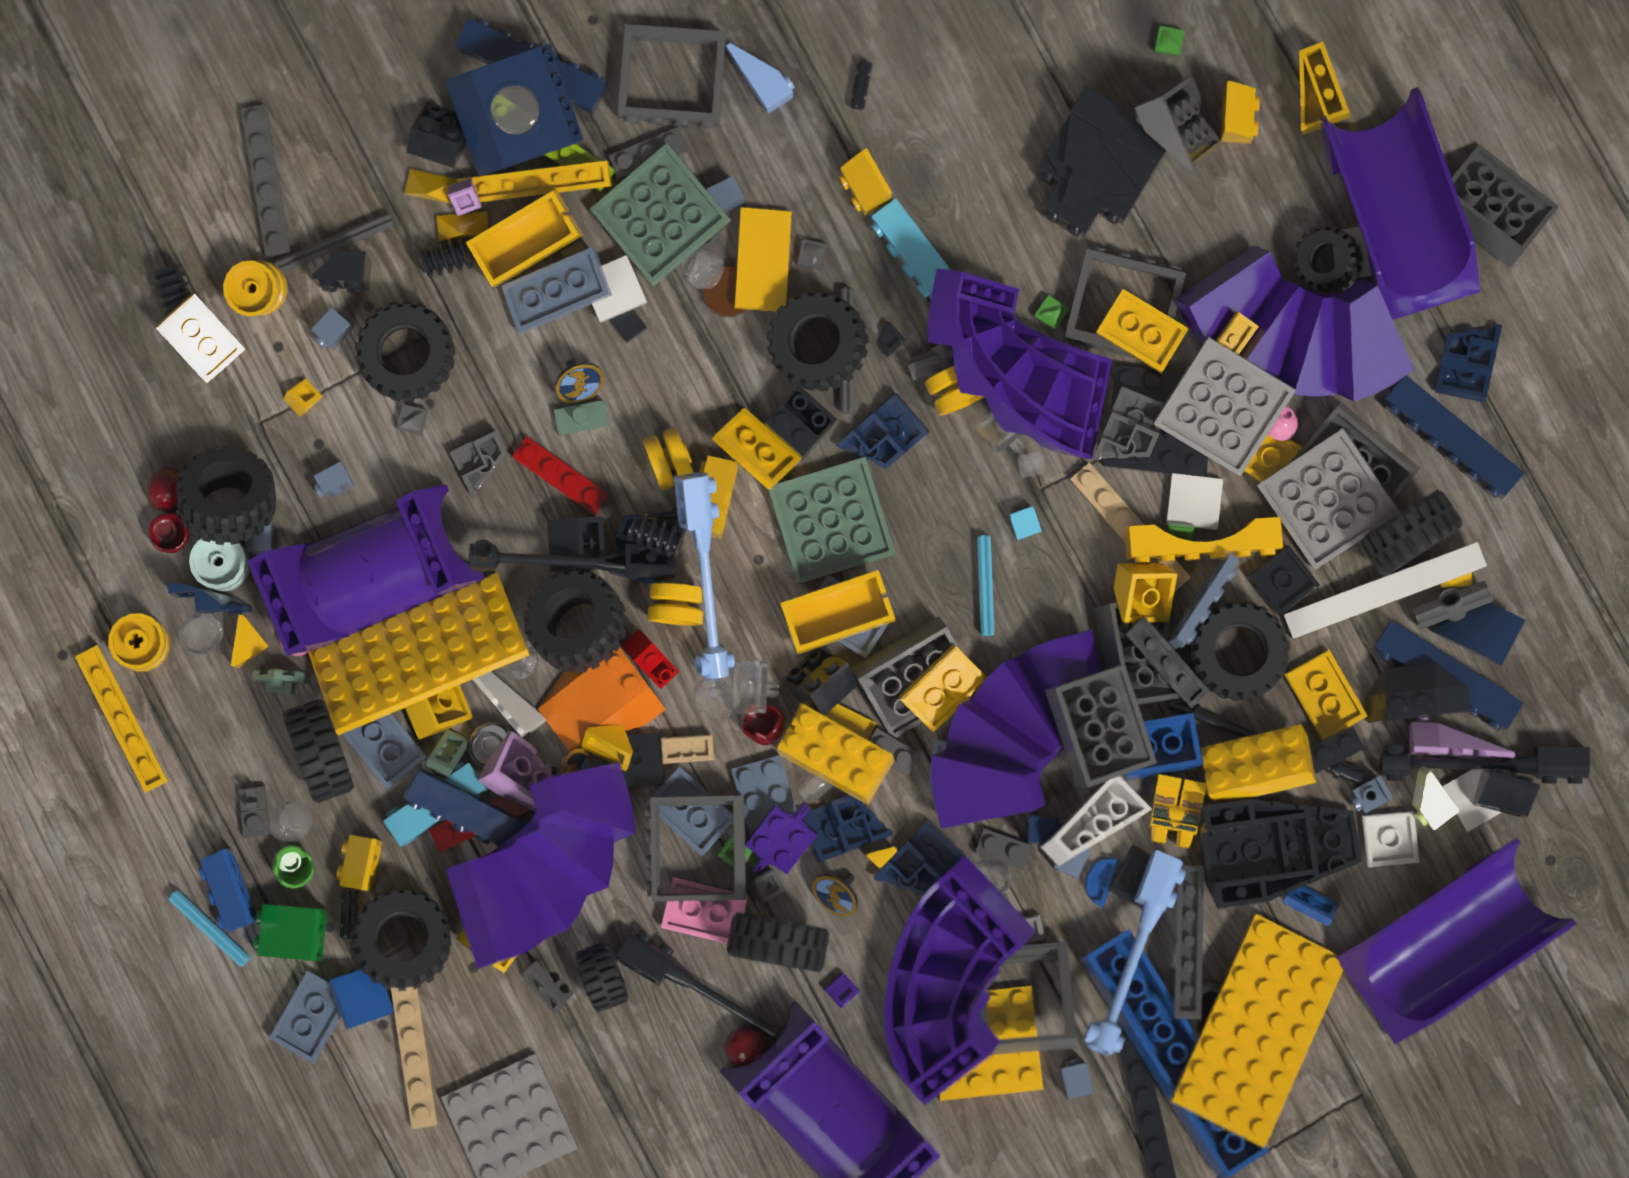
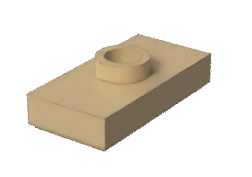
M712 734L661 738L663 764L714 761Z

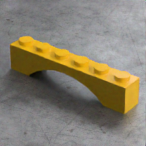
M1281 517L1256 518L1236 534L1222 540L1210 542H1193L1180 539L1164 532L1156 525L1129 526L1124 529L1127 560H1134L1135 563H1149L1150 558H1160V562L1175 561V557L1185 556V561L1199 560L1200 555H1210V559H1222L1226 557L1225 554L1235 553L1236 558L1251 556L1250 552H1260V556L1276 555V551L1283 548Z

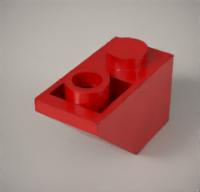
M640 629L620 646L660 689L679 673L675 666Z

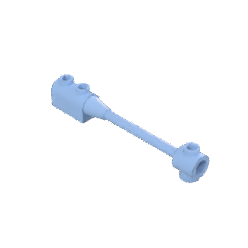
M705 472L674 476L679 527L692 532L694 544L699 554L708 647L701 651L700 656L695 657V668L698 675L704 676V678H723L729 675V668L735 666V659L732 652L727 653V649L718 644L709 560L712 526L714 525L713 518L719 517L718 505L715 502L711 503L710 493L716 492V482L713 477L709 478L708 473Z
M1158 850L1150 856L1134 902L1143 905L1138 926L1139 931L1107 1018L1096 1023L1090 1022L1083 1041L1089 1043L1088 1047L1104 1055L1112 1056L1114 1051L1119 1053L1122 1048L1124 1038L1120 1036L1121 1030L1116 1024L1118 1015L1148 934L1152 931L1162 913L1166 911V908L1172 909L1177 898V894L1173 893L1175 883L1181 885L1186 874V870L1181 869L1182 861Z

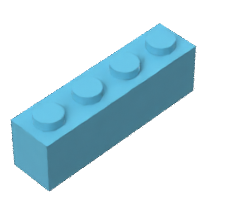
M894 199L871 216V221L873 222L871 228L879 238L883 236L889 243L886 245V248L894 258L898 256L904 263L901 267L909 278L914 276L919 283L916 287L923 297L927 298L929 296L931 299L936 269L950 270V268L898 200Z
M461 762L456 765L452 774L444 779L477 797L488 790L486 786L478 782L479 775L470 763L464 765ZM407 804L403 808L397 806L386 813L388 818L383 822L399 846L404 847L441 821L429 815L430 811L421 807L420 810H417Z

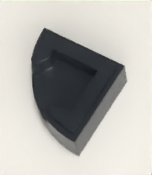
M890 322L885 325L881 335V347L887 358L906 342V339Z

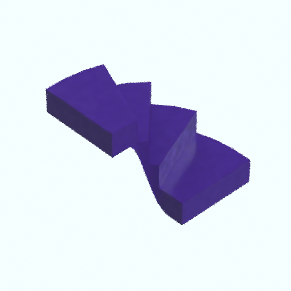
M1256 245L1174 300L1184 322L1201 344L1204 343L1207 336L1216 340L1236 311L1258 325L1259 327L1239 355L1295 388L1294 395L1319 397L1338 394L1352 401H1357L1382 391L1414 370L1377 285L1360 279L1341 293L1327 294L1304 289L1284 280L1271 252Z
M937 268L928 318V342L953 346L955 373L960 393L985 397L994 418L1003 431L1028 435L1040 446L1052 452L1092 460L1112 359L1076 348L1022 323L1014 314L1019 289L965 272Z
M1091 629L1050 640L1031 648L1016 658L1003 662L985 679L973 698L959 703L950 724L945 750L932 755L931 781L941 829L1029 812L1045 805L1039 782L1040 775L1047 764L1064 750L1045 690L1102 671Z
M620 762L550 777L530 785L531 794L537 809L532 821L505 843L483 857L446 869L477 969L516 957L532 950L544 939L568 930L579 915L586 897L609 887L613 868L614 842L635 834L633 809Z
M966 855L962 856L941 875L911 913L897 943L888 973L884 1003L885 1038L894 1067L907 1087L924 1105L989 1058L1001 1042L980 1019L978 1014L990 1000L987 988L1000 973L1001 965L1007 958L1022 948L1036 931Z

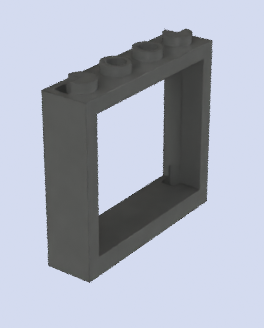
M625 24L618 103L619 119H623V122H631V124H637L638 120L648 121V124L654 126H662L664 122L674 123L675 127L687 128L689 124L699 125L701 129L720 126L727 44L726 31ZM632 40L717 46L712 113L627 107Z
M1092 247L1091 250L1086 249L1064 341L1135 358L1097 334L1075 329L1092 260L1175 280L1167 315L1174 320L1178 308L1174 300L1181 295L1186 273L1181 272V268L1173 265H1166V268L1156 266L1155 261L1142 259L1141 262L1131 260L1132 256L1124 253H1117L1115 256L1107 254V250L1099 247Z
M744 796L650 797V803H646V819H651V829H646V845H651V855H646L647 871H651L652 881H647V897H652V902L746 900ZM733 805L735 892L661 894L659 806Z
M1067 942L1024 945L1003 963L1015 964L1057 960L1065 1034L1000 1039L1001 1042L991 1055L1077 1048V1031ZM986 1004L978 1016L989 1028Z

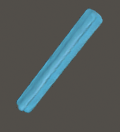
M979 535L977 537L980 630L982 636H993L995 630L990 535Z
M175 890L170 895L168 900L237 965L243 967L249 961L250 956L183 893Z

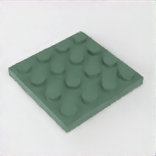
M668 143L662 146L590 208L592 213L653 286L659 283L731 221Z
M866 457L778 483L769 490L798 585L896 555Z

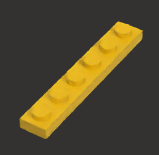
M609 161L471 178L480 203L545 195L553 190L561 193L611 186ZM469 178L457 179V180H458V182H461V181L467 180V179H469Z
M96 645L75 656L143 791L148 793L168 782L169 780L100 646Z

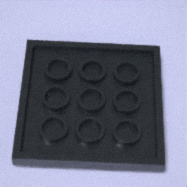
M1116 365L1110 412L1122 385L1166 402L1184 373L1171 371L1160 373L1154 369ZM1160 428V434L1150 457L1105 458L1104 467L1168 475L1174 473L1206 477L1209 457Z

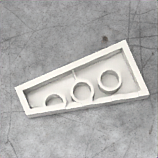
M1120 776L1104 781L1041 848L1060 866L1141 818L1152 808Z

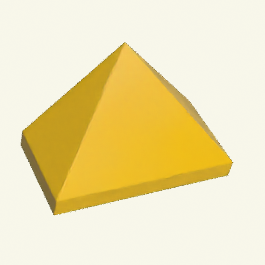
M410 169L404 193L453 205L448 196V187L458 183V180Z
M488 212L464 213L459 216L457 214L437 216L439 242L467 239V237L472 239L489 229Z
M244 615L238 616L231 666L235 668L242 667L268 647L258 631Z
M623 724L588 727L581 748L611 764L620 762L621 768L624 771L628 769L633 753Z

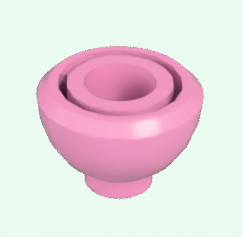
M1284 408L1269 431V436L1284 441L1291 439L1295 435L1298 428V420L1291 408Z

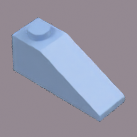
M731 43L726 45L728 54L767 113L793 98L792 90L795 87L787 75L783 77L778 70Z

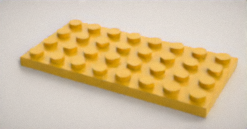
M497 572L485 577L482 581L460 590L449 592L351 634L349 637L342 638L328 646L308 651L331 720L338 735L530 655Z
M1257 914L1253 915L1170 1102L1262 1148L1265 1147L1344 970L1336 959L1339 955Z

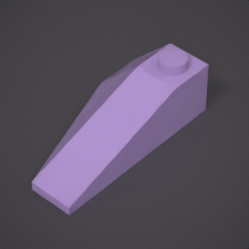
M1415 718V722L1409 723L1408 752L1410 755L1505 759L1515 757V752L1439 723H1431V718Z
M511 731L486 761L478 782L496 794L536 812L537 809L529 786L554 777V775L551 773L553 771L548 764L544 765L536 755L537 750L526 740Z

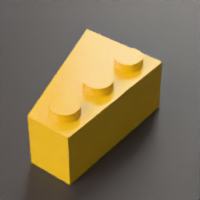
M1324 42L1299 50L1301 132L1305 135L1321 129V117L1326 116L1328 121L1334 124L1351 116Z
M708 456L706 462H701L699 472L708 473L709 478L713 477L715 479L716 492L710 493L711 503L715 502L718 505L719 517L713 518L714 525L712 526L711 537L722 539L739 465L735 461Z

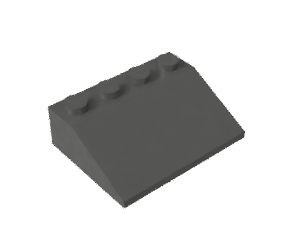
M1192 75L1166 85L1135 107L1136 119L1143 126L1145 132L1187 169L1196 166L1222 145Z
M1480 144L1452 176V181L1474 240L1509 268L1512 267L1559 208L1558 205Z
M1341 402L1292 461L1344 428L1392 500H1394L1418 472L1420 467Z
M1174 596L1169 622H1150L1165 640L1168 639L1179 622ZM1118 603L1094 608L1104 669L1107 670L1125 664L1138 706L1180 699L1175 691L1124 635L1123 632L1134 622L1124 623L1122 621ZM1184 647L1176 648L1175 652L1186 663Z
M940 617L933 619L851 668L887 732L894 739L922 723L898 696L953 644L957 646L950 631Z
M1125 664L1045 690L1077 788H1087L1157 763Z

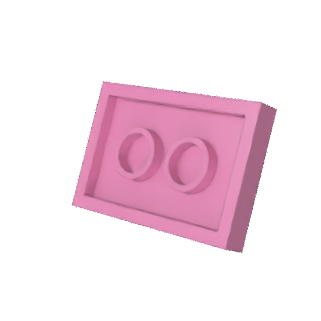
M673 877L669 894L723 893L732 891ZM746 895V900L667 902L661 928L727 944L732 916L736 912L745 913L748 895Z

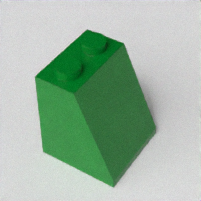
M263 904L262 909H258L257 925H260V935H256L254 941V950L258 951L257 956L322 962L328 910Z

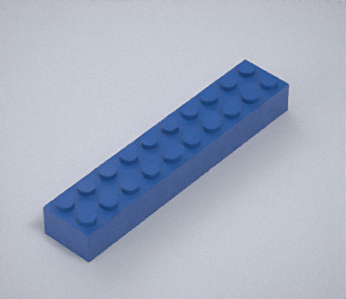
M1129 929L1080 959L1109 1007H1111L1135 942V937ZM1142 950L1117 1019L1170 1102L1198 1037L1186 1019H1175V1001ZM1170 1102L1217 1178H1229L1269 1152L1267 1146L1262 1148Z

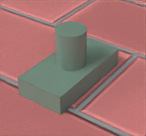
M604 400L554 410L559 436L609 426Z
M447 729L429 756L426 766L435 770L439 775L449 777L468 748L470 740Z

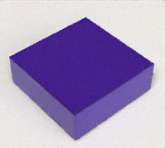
M843 972L824 989L840 1008L844 1007L860 992Z

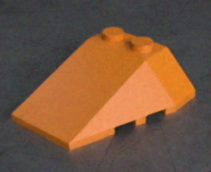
M621 648L617 652L613 650L610 654L612 658L607 662L605 660L599 663L600 667L594 670L588 667L587 671L578 673L575 669L572 673L563 672L539 706V712L546 718V721L567 750L582 746L588 727L623 724L625 731L648 724L666 710Z

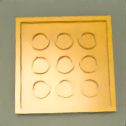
M1032 986L988 991L990 997L987 1003L989 1029L999 1039L1037 1036ZM1039 1051L990 1055L989 1058L939 1094L940 1101L1042 1090L1043 1082Z

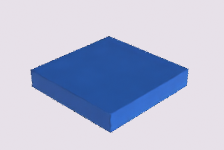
M361 970L329 981L346 1030L394 1013L386 988H383V985L380 983L375 984L372 982L367 974L364 975Z

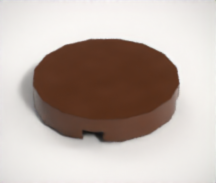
M722 267L715 270L708 276L704 284L703 296L707 306L714 314L721 317L734 318L747 310L734 308L736 267Z

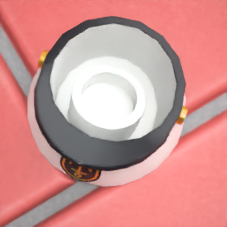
M496 722L485 723L477 727L472 733L469 742V753L472 760L479 766L484 767L488 758L508 735L510 730Z

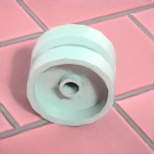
M200 539L191 550L189 559L191 572L198 582L210 590L218 592L232 591L243 584L250 570L248 560H250L249 554L246 553L245 547L240 542L235 545H231V543L216 545L215 541L208 543ZM222 558L223 564L221 566H216V562H220Z

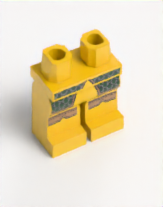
M1159 774L1156 779L1149 827L1152 828L1151 842L1165 844L1167 832L1171 831L1177 833L1175 846L1188 849L1193 836L1197 834L1201 806H1203L1207 784L1185 779L1182 783L1179 805H1177L1182 779Z

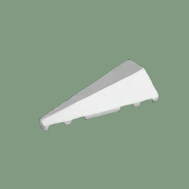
M491 671L472 679L521 738L528 732L531 734L546 722L544 716Z

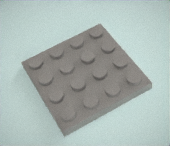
M1207 336L1154 419L1153 424L1241 476L1296 390Z
M1344 428L1257 485L1277 516L1281 517L1282 523L1314 570L1401 513Z
M536 1054L441 1097L477 1178H516L578 1149L577 1143Z

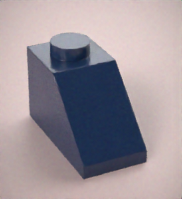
M1029 816L1027 818V844H1045L1063 825L1059 824V818Z

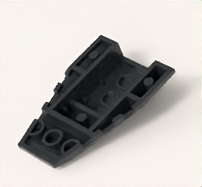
M1257 799L1201 806L1198 829L1205 883L1217 909L1269 902L1362 862L1354 811Z

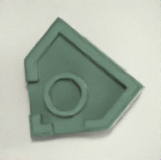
M269 669L267 672L254 670L252 671V681L266 682L267 693L293 694L294 683L306 684L307 675L304 672L292 671V673H288V671Z

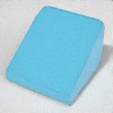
M1033 506L1009 515L1017 540L1042 532Z

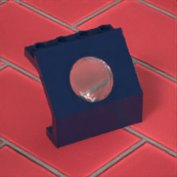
M550 43L445 79L478 176L507 168L584 140Z

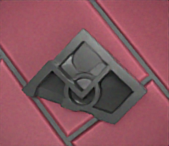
M494 428L448 451L471 496L478 493V489L490 477L494 468L507 454Z

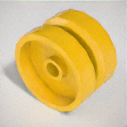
M266 260L242 261L234 265L226 274L223 284L224 297L228 305L236 313L244 316L269 315L277 311L284 303L288 292L287 280L282 270L274 263Z
M951 366L925 381L930 395H941L934 402L939 416L950 414L984 398L982 396L960 393L955 366Z
M676 426L663 431V438L667 447L662 448L658 437L654 434L642 439L661 491L674 487L675 482L671 473L672 470H676L677 475L693 473L690 465L692 463L684 441L680 439Z
M682 583L650 584L649 597L654 601L665 604L649 606L648 621L685 626L703 625L704 612L699 608L689 607V605H701L704 603L702 587Z
M142 613L129 614L120 618L112 626L109 634V649L112 657L120 665L136 672H148L159 667L165 661L170 650V637L166 628L158 620ZM143 639V642L139 645L140 648H138L136 645L137 641Z

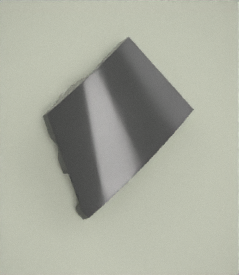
M1122 385L1100 437L1093 459H1122L1135 456L1150 457L1160 434V428L1154 425L1153 421L1165 402Z

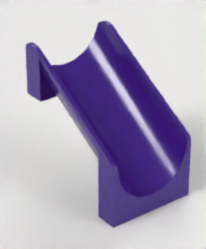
M1418 87L1411 89L1407 102L1397 115L1384 124L1369 130L1352 132L1338 129L1328 121L1326 116L1321 117L1320 124L1325 159L1333 175L1339 173L1342 175L1368 250L1372 284L1378 286L1392 320L1479 293L1480 285L1475 241L1420 89Z
M447 485L414 490L397 499L398 507L315 542L268 550L248 560L287 656L328 646L342 638L349 637L351 634L449 592L460 590L485 579L483 572L468 569V565L456 554L447 539L441 518L442 500L449 491Z
M1518 837L1485 855L1467 868V873L1403 917L1351 946L1336 958L1394 1044L1440 1020L1577 924L1573 918H1558L1545 913L1533 904L1523 892L1515 875L1514 867L1516 849L1521 843Z
M796 1001L790 1005V1020L782 1036L770 1050L746 1066L735 1069L724 1067L719 1071L743 1100L765 1118L819 1178H919L941 1157L908 1119L883 1095Z

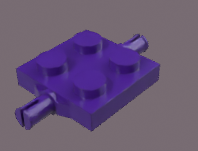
M802 802L795 813L786 811L776 803L745 842V846L759 857L758 861L751 868L754 873L756 872L757 875H760L767 864L775 866L785 874H788L817 836V831L809 827L803 820L805 815L811 810L809 804L806 805V802Z

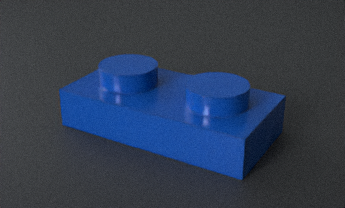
M1305 886L1286 894L1283 900L1284 904L1328 927L1333 921L1339 906L1333 900Z

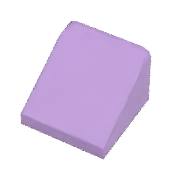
M471 178L448 187V196L458 216L481 208V203Z

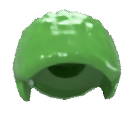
M287 845L275 854L272 870L281 885L287 888H299L307 884L313 877L314 863L312 857L305 849L296 845Z

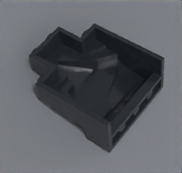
M1086 85L1072 107L1067 120L1036 169L1040 180L1049 185L1052 182L1056 184L1042 207V212L1045 213L1044 217L1055 224L1059 221L1067 226L1066 231L1076 237H1079V235L1085 237L1100 212L1104 214L1103 217L1110 223L1116 225L1118 222L1123 225L1168 151L1145 132L1143 126L1138 123L1136 115Z

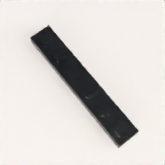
M1353 725L1310 746L1314 774L1365 749ZM1281 791L1260 795L1252 798H1247L1243 800L1257 799L1263 801Z
M1122 1034L1120 1036L1124 1038V1043L1120 1050V1055L1149 1178H1176L1152 1073L1128 1035Z

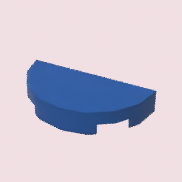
M1107 858L1098 861L1090 868L1086 876L1085 887L1087 894L1092 902L1101 908H1104L1109 893L1108 888L1113 880L1119 859Z

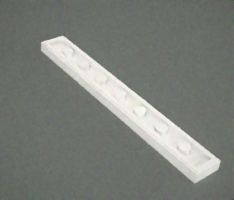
M1476 542L1284 614L1291 636L1295 639L1487 567L1480 546Z

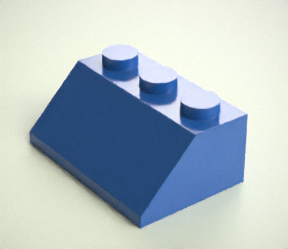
M1193 713L1144 721L1157 763L1124 774V781L1201 768L1203 763Z
M223 849L201 859L202 866L198 867L203 881L207 880L211 890L207 891L211 904L217 905L220 914L216 915L221 930L225 929L227 933L257 923V916L233 850Z

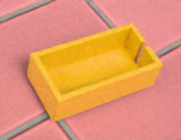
M553 190L466 242L491 287L499 286L583 236L573 216L565 214L569 209L558 191Z
M879 570L781 603L797 654L895 622L888 597L883 598V600L881 597L886 595V590Z
M803 704L792 722L793 730H787L777 747L779 755L868 805L894 763L893 754Z
M1301 724L1201 748L1203 765L1207 772L1205 777L1208 795L1214 804L1239 801L1316 783L1308 735Z

